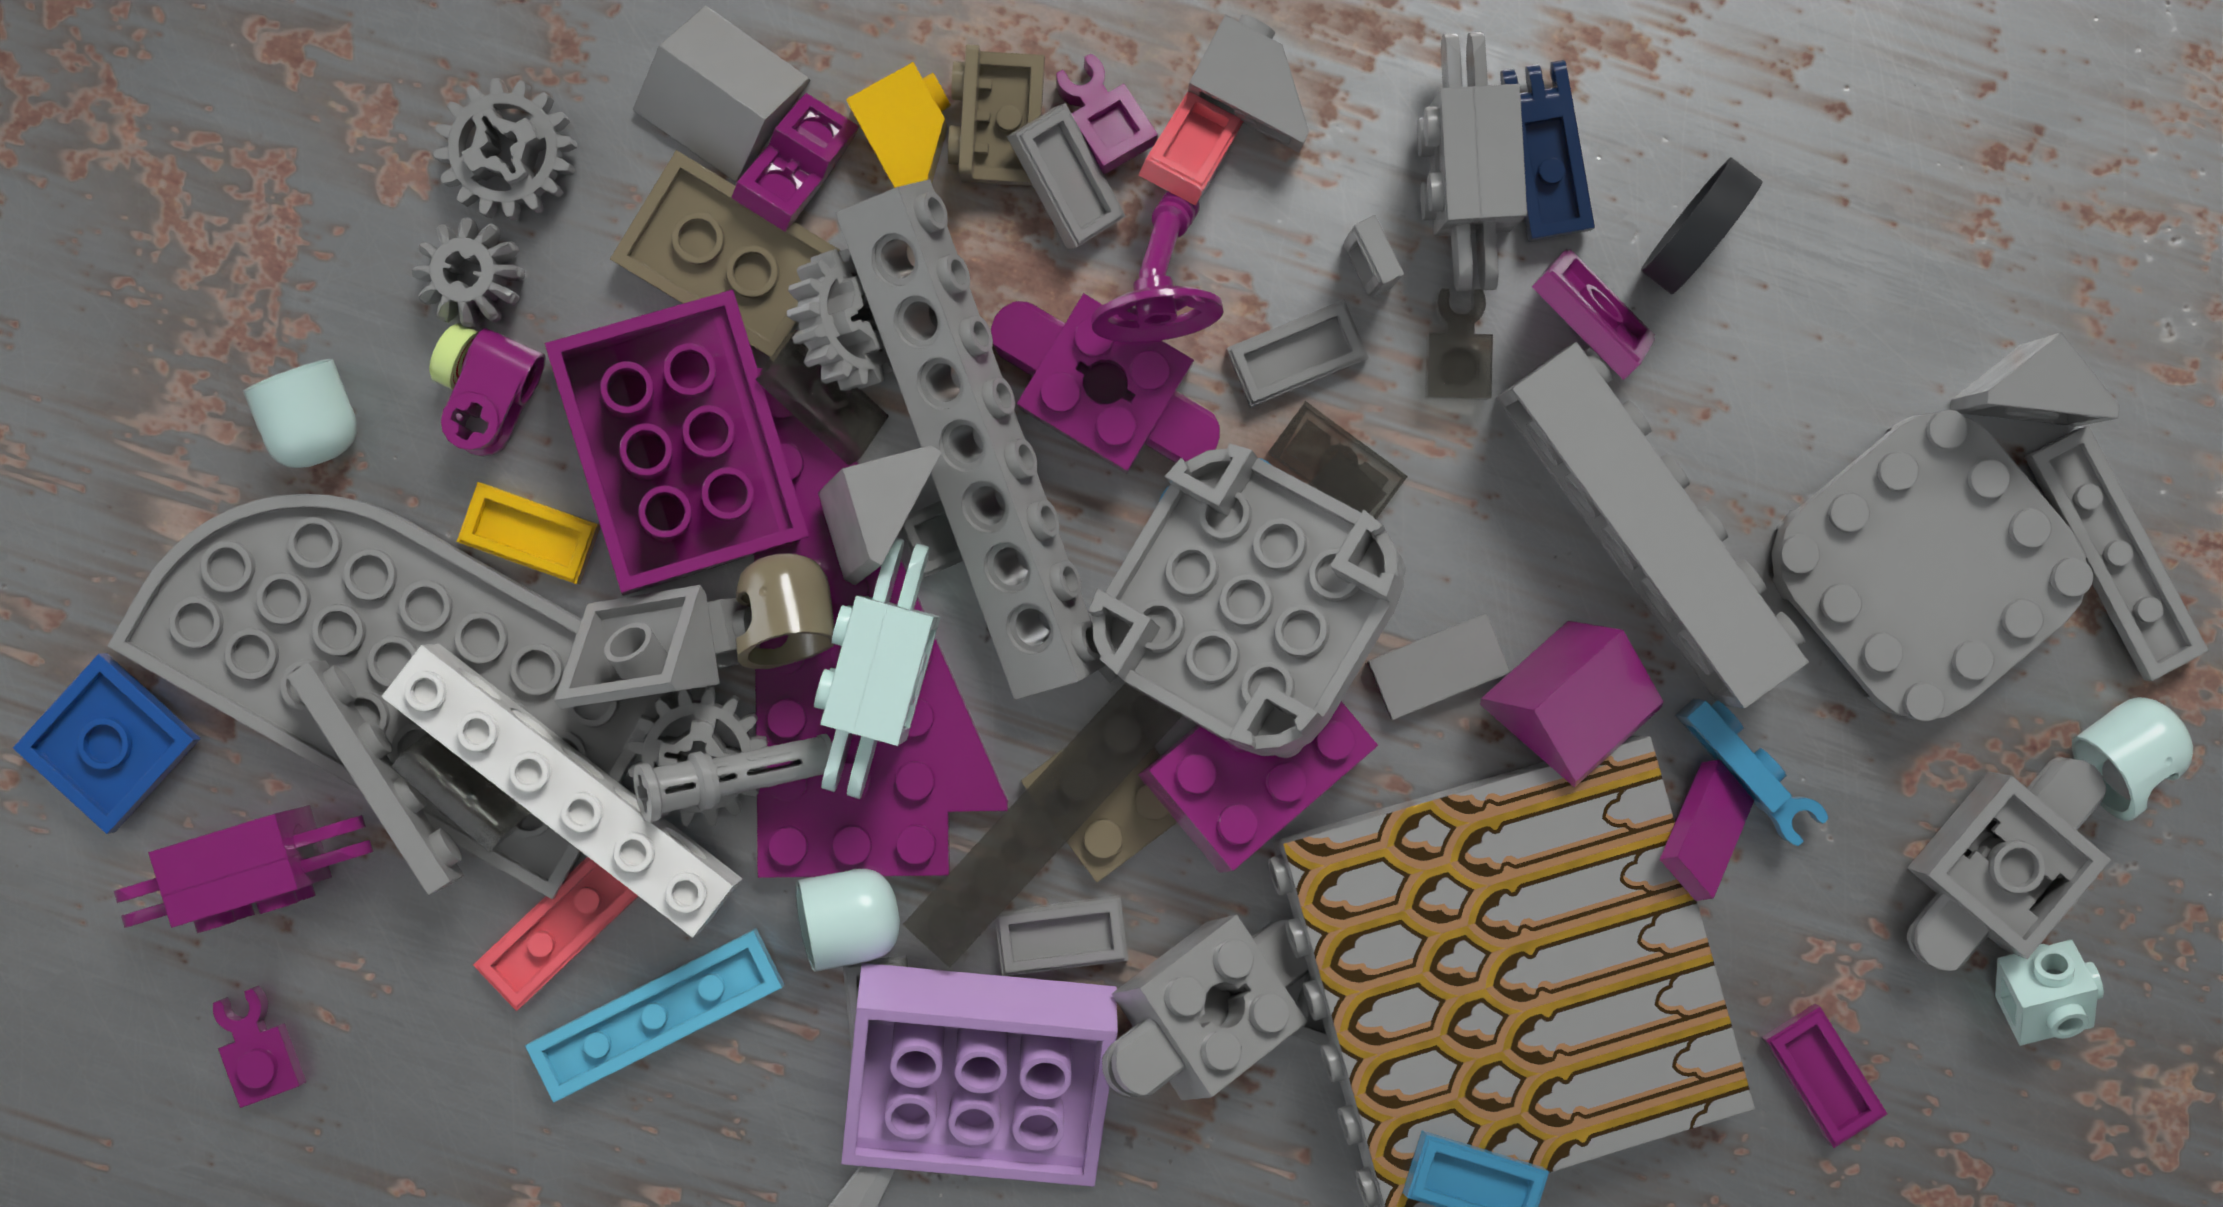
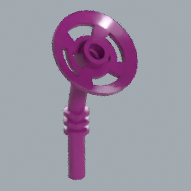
M1218 169L1216 170L1215 174L1213 175V177H1212L1211 181L1209 182L1208 186L1210 185V183L1212 182L1213 178H1214L1215 175L1217 174ZM1166 191L1152 213L1154 227L1139 271V279L1133 283L1134 291L1114 298L1099 307L1092 314L1091 325L1096 335L1119 342L1162 341L1201 331L1213 325L1222 317L1224 311L1222 300L1219 296L1193 287L1173 286L1172 278L1166 276L1177 238L1186 233L1200 209L1199 201L1195 206ZM1186 306L1194 308L1187 313L1177 316V311ZM1117 314L1119 317L1126 320L1117 319L1112 316Z

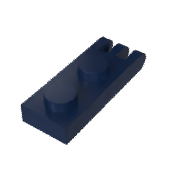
M1559 60L1550 63V77L1553 87L1547 89L1544 87L1540 65L1526 66L1525 77L1528 92L1520 93L1527 202V216L1524 219L1528 242L1591 231L1595 228L1566 62L1565 60ZM1514 68L1500 71L1501 85L1518 84Z

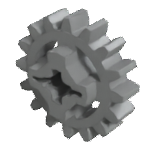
M499 78L492 79L490 94L488 95L482 94L473 85L467 87V94L471 103L463 108L461 105L450 101L447 108L456 117L453 125L437 124L435 128L436 132L448 139L447 147H441L433 151L435 159L442 163L451 164V168L446 170L440 177L442 183L448 187L462 184L463 186L459 190L456 200L469 207L480 198L479 213L491 219L496 214L499 205L502 206L506 217L512 221L519 220L521 204L526 203L538 214L543 212L544 208L540 196L547 191L551 195L560 198L564 192L554 180L558 174L573 175L575 171L573 166L562 159V154L576 149L577 142L572 137L559 134L570 123L569 118L563 112L547 115L553 106L554 100L545 92L540 93L530 101L532 96L531 86L525 81L519 80L514 86L512 93H508L505 83ZM517 109L532 115L534 118L528 120L525 117L515 123L506 120L499 110ZM474 125H476L477 129L472 146L465 150L469 133ZM495 129L514 143L510 147V152L513 156L511 161L516 170L497 157L501 152V147L498 143L500 138ZM546 149L544 162L539 172L535 175L533 170L538 154ZM494 176L501 177L510 184L512 190H491L481 186L477 181L481 179L487 181Z
M834 249L811 257L810 263L799 266L796 270L801 282L789 285L788 289L793 298L798 301V307L787 310V317L799 322V331L792 337L794 344L804 343L809 349L804 363L807 367L820 364L822 366L821 381L827 384L838 380L840 390L843 391L856 387L861 389L885 381L884 375L894 371L849 249L840 252Z
M707 687L702 700H693L689 689L679 690L678 705L672 706L668 700L661 696L654 703L660 717L655 720L652 717L641 715L636 724L647 734L646 739H631L628 743V750L642 755V761L633 764L628 769L629 776L634 777V768L637 764L648 763L652 768L657 767L656 762L658 765L664 766L687 761L688 757L681 756L680 751H690L695 741L706 743V753L718 758L766 747L768 744L767 737L750 735L748 730L753 727L758 717L755 713H750L739 718L734 713L739 701L737 696L733 695L724 705L715 703L716 694L714 687ZM687 715H693L691 728L680 736H660L662 731L673 721ZM717 719L725 723L733 731L738 739L741 750H738L737 747L727 746L716 731ZM764 766V767H760V768H755V769H750V770H748L747 772L756 771V770H760V769H765V768H767L768 766ZM759 789L741 793L755 798L759 793ZM740 793L720 797L719 803L714 805L712 809L701 811L697 806L679 809L682 810V826L689 827L695 813L703 812L708 825L714 826L718 820V808L723 806L732 815L737 816L741 813L742 809L737 798ZM670 811L661 813V818H664Z

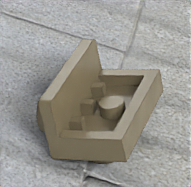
M966 44L965 62H953L951 97L952 100L963 101L961 126L950 125L948 164L959 165V175L962 182L1033 186L1006 136L1042 115L1045 55L980 51L979 45Z

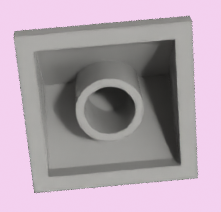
M704 6L659 45L633 110L737 183L754 162L772 136L776 126L789 112L810 82V79L713 10Z
M2063 333L2019 345L1951 399L1950 410L1961 414L2073 427L2118 419L2120 408L2117 401Z
M929 445L841 469L818 492L844 580L856 585L883 564L942 451Z
M696 585L588 603L554 699L559 708L720 684L707 596L702 586Z

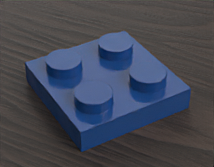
M99 653L15 744L13 749L106 834L115 833L201 738L108 653Z

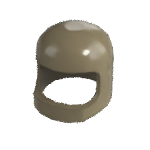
M775 554L760 558L744 569L736 587V600L741 605L751 607L752 620L747 631L736 638L737 661L742 666L752 669L775 668L811 658L834 646L832 636L835 626L830 586L825 572L814 560L798 554ZM788 635L786 643L779 648L764 649L756 647L767 640Z

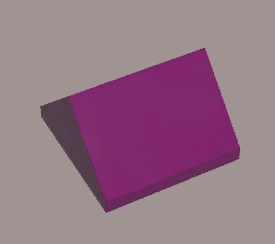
M1567 621L1480 699V705L1574 788L1659 711L1664 702L1624 630L1574 621Z

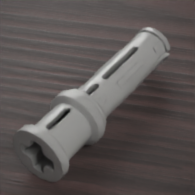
M821 734L815 738L762 747L713 759L708 753L703 754L699 751L689 754L687 761L655 768H652L648 763L637 764L634 768V788L640 812L645 821L653 822L659 820L661 813L691 806H697L701 811L714 808V805L719 803L722 796L823 775L832 742L827 734ZM791 761L788 764L747 772L750 769ZM677 785H682V786H679V787H674V788L666 789V788H668V787L677 786Z

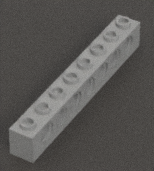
M929 179L896 187L835 212L921 447L931 445L942 451L931 474L1014 700L1081 681L1106 666V664L1099 659L1101 656L1093 641V622H1091L1081 594L1082 585L1079 572L1074 564L1069 561L1059 534L1057 512L1045 496L1037 474L1036 454L1022 433L1014 411L1015 398L1008 382L1002 378L992 350L993 339L990 328L979 315L969 287V270L955 249L947 227L948 215L942 199L935 193ZM907 244L911 247L914 253V266L910 263L907 257ZM929 305L936 313L937 328L930 320ZM951 367L959 376L960 389L952 380ZM973 428L981 436L983 450L978 447L974 440ZM995 489L1004 499L1005 510L1000 507L996 500ZM1017 550L1026 559L1028 571L1020 564ZM1039 611L1047 618L1050 631L1042 624Z

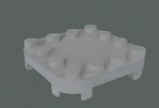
M1944 410L1908 417L1888 428V433L1796 510L1789 511L1775 529L1778 532L1771 553L1774 577L1771 579L1781 598L1788 599L1852 674L1867 692L1864 697L1883 712L1919 721L1946 718L1969 705L2064 625L2080 606L2084 593L2090 589L2093 582V572L2086 562V554L2070 527L1996 439L1972 418L1965 417L1954 410Z
M1229 443L1227 449L1208 450L1186 462L1180 458L1164 476L1170 483L1168 489L1107 590L1103 592L1097 588L1088 611L1093 616V641L1101 656L1099 659L1134 689L1239 749L1260 756L1276 755L1282 758H1289L1298 754L1303 746L1311 743L1330 721L1396 609L1404 587L1403 577L1406 568L1402 557L1384 526L1365 510L1361 513L1257 458L1252 450Z

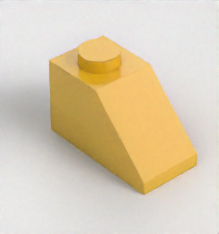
M912 62L846 99L894 188L929 179L931 183L933 182L948 130L942 111L951 107V104L933 72L922 78L916 65Z

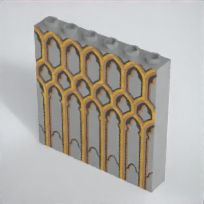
M1630 736L1575 788L1544 761L1273 840L1276 856L1268 858L1271 878L1279 896L1288 895L1294 919L1285 922L1286 931L1295 957L1305 956L1311 981L1303 983V991L1313 1020L1322 1019L1329 1043L1320 1046L1321 1056L1331 1083L1340 1081L1347 1106L1338 1108V1116L1349 1146L1358 1144L1364 1168L1356 1170L1355 1175L1362 1200L1366 1207H1436L1407 1198L1402 1193L1422 1130L1538 1165L1551 1173L1755 1109L1698 903L1659 860L1675 825L1651 736Z

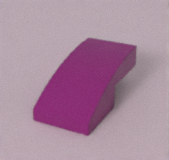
M805 93L776 126L766 149L737 181L731 198L786 232L838 163L857 134L859 125L808 93Z

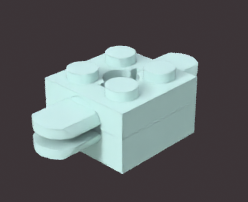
M899 538L895 539L881 565L873 598L856 596L853 606H841L832 636V643L842 646L836 669H824L814 702V707L824 710L820 725L836 729L822 780V789L835 792L842 775L853 734L861 736L847 789V796L858 799L861 798L865 788L877 741L898 746L908 738L941 616L914 609L929 555V547L925 545H915L898 605L890 603L904 548V540Z

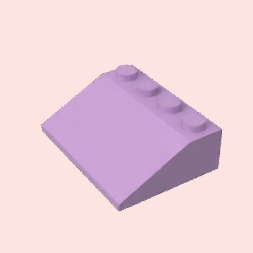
M862 963L841 1164L1095 1187L1109 1093V1085L1102 1070V1057L1107 1048L1117 1039V1002L1112 996V993L1117 990V986Z

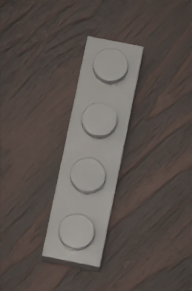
M2089 425L2079 427L2025 456L2024 458L2049 504L2074 532L2086 554V562L2093 572L2092 585L2143 680L2154 681L2208 652L2209 650Z
M325 660L307 662L288 674L287 678L427 895L429 896L443 890L463 877L464 874L457 865L462 860V855L456 843L443 828L435 831L422 810L427 806L423 792L408 774L400 776L387 756V754L392 752L388 738L376 722L371 719L365 722L352 702L357 697L356 690L344 671L337 665L330 668Z

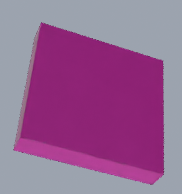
M1566 248L1531 286L1623 380L1642 363L1655 340V334L1571 249L1568 250Z

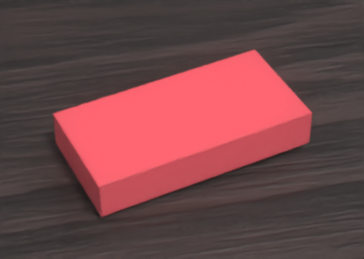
M1187 92L1147 156L1139 176L1196 206L1235 140L1244 121L1194 93Z

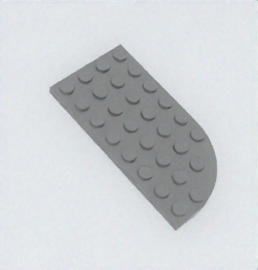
M292 494L255 500L229 509L194 529L170 549L151 571L107 646L359 789L287 678L288 674L307 662L326 660L330 668L337 665L348 676L356 690L357 697L352 702L364 721L366 722L371 719L376 722L388 738L392 752L387 754L399 775L408 774L423 792L427 806L422 810L435 831L443 828L457 846L551 899L555 898L582 852L381 696L421 645L440 644L621 784L628 773V769L638 755L628 750V743L631 739H646L647 734L636 724L641 715L657 720L659 714L654 704L655 701L661 696L669 700L673 693L666 692L560 709L554 699L582 620L581 618L403 517L363 501L332 495Z

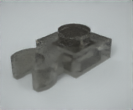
M1442 288L1435 299V311L1439 320L1445 324V333H1428L1426 335L1425 399L1489 400L1492 398L1493 334H1474L1475 323L1482 317L1486 308L1484 291L1482 289H1474L1471 294L1470 311L1467 314H1457L1449 305V289Z

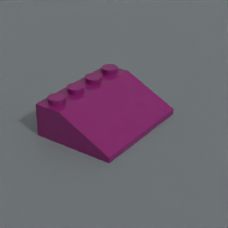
M733 290L544 343L622 596L679 580L809 537Z

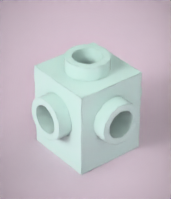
M2072 939L2051 945L2040 944L2028 959L2015 954L1997 959L1995 997L2019 1046L2053 1037L2061 1039L2073 1037L2085 1029L2094 1027L2097 1000L2102 999L2104 995L2103 984L2094 963L2091 961L2084 963Z

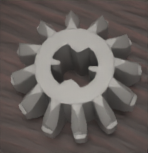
M462 218L459 224L458 237L449 226L440 224L436 227V233L442 245L437 248L427 242H421L418 250L423 255L431 258L430 266L419 265L412 269L414 278L426 282L432 281L418 295L420 301L426 305L439 302L436 317L446 323L453 320L459 313L462 326L476 328L480 310L492 322L501 320V311L495 301L500 298L515 305L519 300V295L506 288L507 281H519L525 278V270L521 267L505 265L515 258L517 253H519V248L511 241L498 244L501 229L491 223L485 226L479 233L477 224L473 219ZM466 260L481 266V272H473L474 275L479 277L473 286L457 281V275L465 274L459 268Z

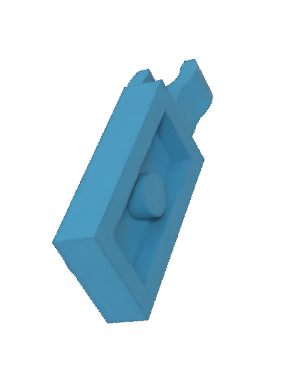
M1693 698L1675 715L1714 760L1719 759L1753 798L1754 804L1771 818L1777 833L1783 840L1796 846L1804 842L1792 826L1793 817L1799 811L1806 810L1812 819L1821 824L1828 820L1825 809L1817 801L1805 797H1792L1780 783L1787 776L1785 771L1764 749L1759 748L1755 753L1750 750L1737 735L1744 729L1743 725L1723 703L1717 700L1711 706L1706 700Z

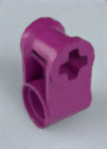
M483 328L468 349L459 379L443 409L441 426L447 440L456 447L481 457L495 455L503 450L510 440L525 404L533 395L540 381L545 366V354L488 328ZM470 416L482 418L488 422V428L484 434L472 432L465 427Z

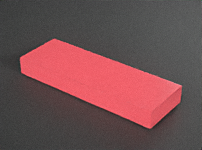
M587 856L568 874L554 899L545 896L473 966L518 1011L639 896Z

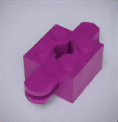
M1085 293L1082 294L1066 323L1036 305L1024 301H1014L1004 306L995 315L991 326L993 346L997 354L1033 376L1017 402V406L1021 411L1126 474L1144 445H1147L1175 463L1180 458L1186 462L1208 450H1216L1220 439V425L1215 415L1178 392L1179 387L1193 365L1194 359L1164 341L1119 342L1096 335L1092 330L1091 316L1103 304ZM1117 314L1112 316L1117 319L1126 320L1119 317Z
M307 805L148 852L156 878L113 892L117 903L160 890L163 903L122 915L124 928L167 915L171 928L194 922L196 932L201 933L255 915L252 903L255 902L259 914H263L314 897L316 894L313 884L332 878L329 865L374 852L370 840L327 853L323 849L321 841L365 828L363 815L317 828L311 806Z

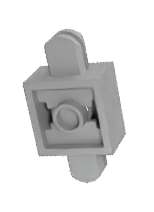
M1483 32L1468 33L1467 87H1463L1458 35L1443 34L1441 39L1443 88H1440L1430 106L1424 108V118H1418L1417 120L1419 157L1429 156L1430 162L1427 182H1421L1420 189L1422 219L1433 220L1434 236L1451 235L1453 278L1457 292L1470 291L1472 288L1473 260L1471 234H1476L1478 275L1481 289L1496 290L1499 278L1496 233L1510 232L1527 216L1520 84L1488 85L1485 36Z
M2057 757L2047 763L2027 788L2011 775L1989 771L1907 868L1937 893L1910 925L1907 933L1910 950L1917 959L1939 970L1955 971L1966 963L1987 937L2005 951L2026 959L2031 956L2111 861L2108 856L2077 831L2103 801L2107 788L2103 776L2095 766L2083 760Z
M1237 914L1207 921L1114 991L1112 996L1133 1028L1112 1043L1103 1054L1102 1070L1107 1084L1121 1095L1138 1097L1152 1095L1166 1083L1170 1082L1181 1100L1211 1098L1306 1024L1308 1021L1287 991L1290 986L1309 972L1305 956L1296 958L1293 953L1286 931L1285 922L1287 920L1270 922L1253 936L1250 935Z

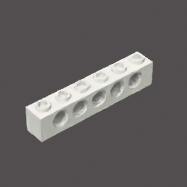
M421 645L381 696L692 938L704 930L743 878L665 818L660 817L659 820L653 822L645 821L640 812L637 798L632 792L442 645Z

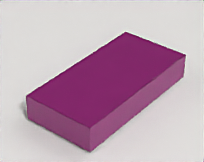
M1719 759L1701 762L1659 859L1695 901L1714 899L1754 803L1753 798Z
M1811 1005L1762 1036L1765 1044L1821 1133L1833 1148L1888 1114L1819 1005Z

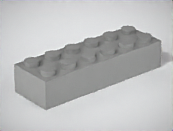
M1575 342L1553 355L1495 398L1714 700L1720 701L1725 706L1745 709L1809 663L1799 649L1805 643V640L1799 629L1785 613L1780 612L1775 616L1761 597V594L1767 588L1756 570L1745 559L1737 563L1722 542L1728 538V534L1716 515L1706 506L1698 510L1687 495L1684 488L1689 486L1690 482L1680 465L1668 453L1660 457L1645 436L1651 433L1652 430L1640 410L1629 400L1621 404L1607 384L1613 379V375L1604 360L1592 348L1583 351L1579 344Z

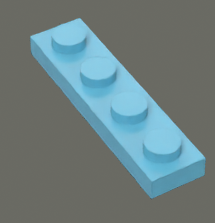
M757 928L544 1034L526 1044L525 1047L554 1103L781 989L785 984Z

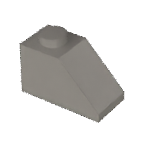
M1225 14L1189 82L1188 92H1192L1241 118L1244 121L1243 124L1299 153L1306 141L1309 129L1283 45L1272 39L1275 31L1263 22L1248 15H1241L1239 21Z

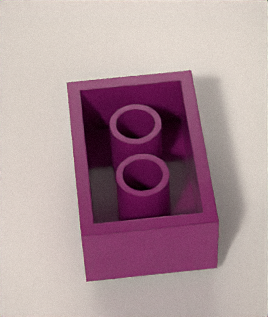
M1341 701L1322 731L1311 743L1303 746L1301 751L1292 757L1260 756L1239 749L1201 726L1196 725L1140 772L1138 776L1219 873L1234 871L1379 745Z

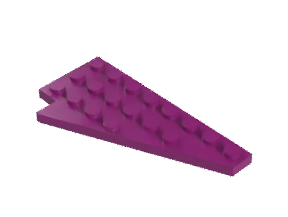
M757 368L809 537L754 555V562L766 556L787 553L798 554L814 560L823 569L828 578L835 626L842 605L853 606L856 596L873 598L881 569L880 566L856 585L844 580L818 496V492L841 469L858 465L859 461L824 382L821 381L817 368ZM902 559L890 598V603L897 605L907 572ZM917 596L914 609L925 612ZM788 635L767 640L761 643L759 648H779L786 643ZM936 636L908 738L898 746L877 741L865 788L860 799L847 796L848 784L861 736L856 734L852 736L842 775L835 792L822 789L824 774L759 789L757 794L758 878L816 877L853 869L874 870L883 876L949 875V812L1008 811L1006 793ZM834 644L833 647L820 654L791 664L770 669H755L756 715L758 717L756 721V736H766L767 746L815 738L821 734H827L833 743L836 729L820 725L824 710L814 707V702L824 669H836L842 646ZM791 761L769 765L767 768L788 764Z

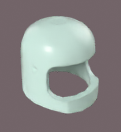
M333 359L316 361L257 382L243 391L266 449L278 463L286 467H311L336 458L345 452L355 439L357 421Z
M2137 697L2115 707L2072 739V751L2074 759L2083 760L2095 766L2102 776V767L2107 759L2115 765L2125 780L2131 800L2117 793L2104 779L2107 789L2100 805L2114 817L2130 821L2147 810L2148 797L2164 779L2174 781L2187 771L2192 762L2193 744L2185 724L2170 708L2156 700Z
M853 869L846 872L797 880L795 896L799 925L807 959L814 972L872 961L883 957L895 946L900 929L899 911L894 891L883 875L874 870Z

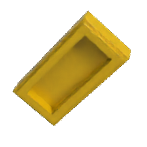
M477 482L456 542L568 582L581 584L601 526L581 517L485 483Z

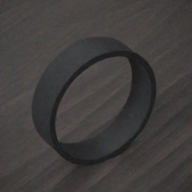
M1730 157L1683 210L1647 258L1641 271L1671 295L1674 294L1695 273L1750 204L1763 181Z

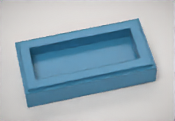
M1422 1130L1402 1193L1407 1198L1436 1207H1539L1549 1171L1538 1165Z

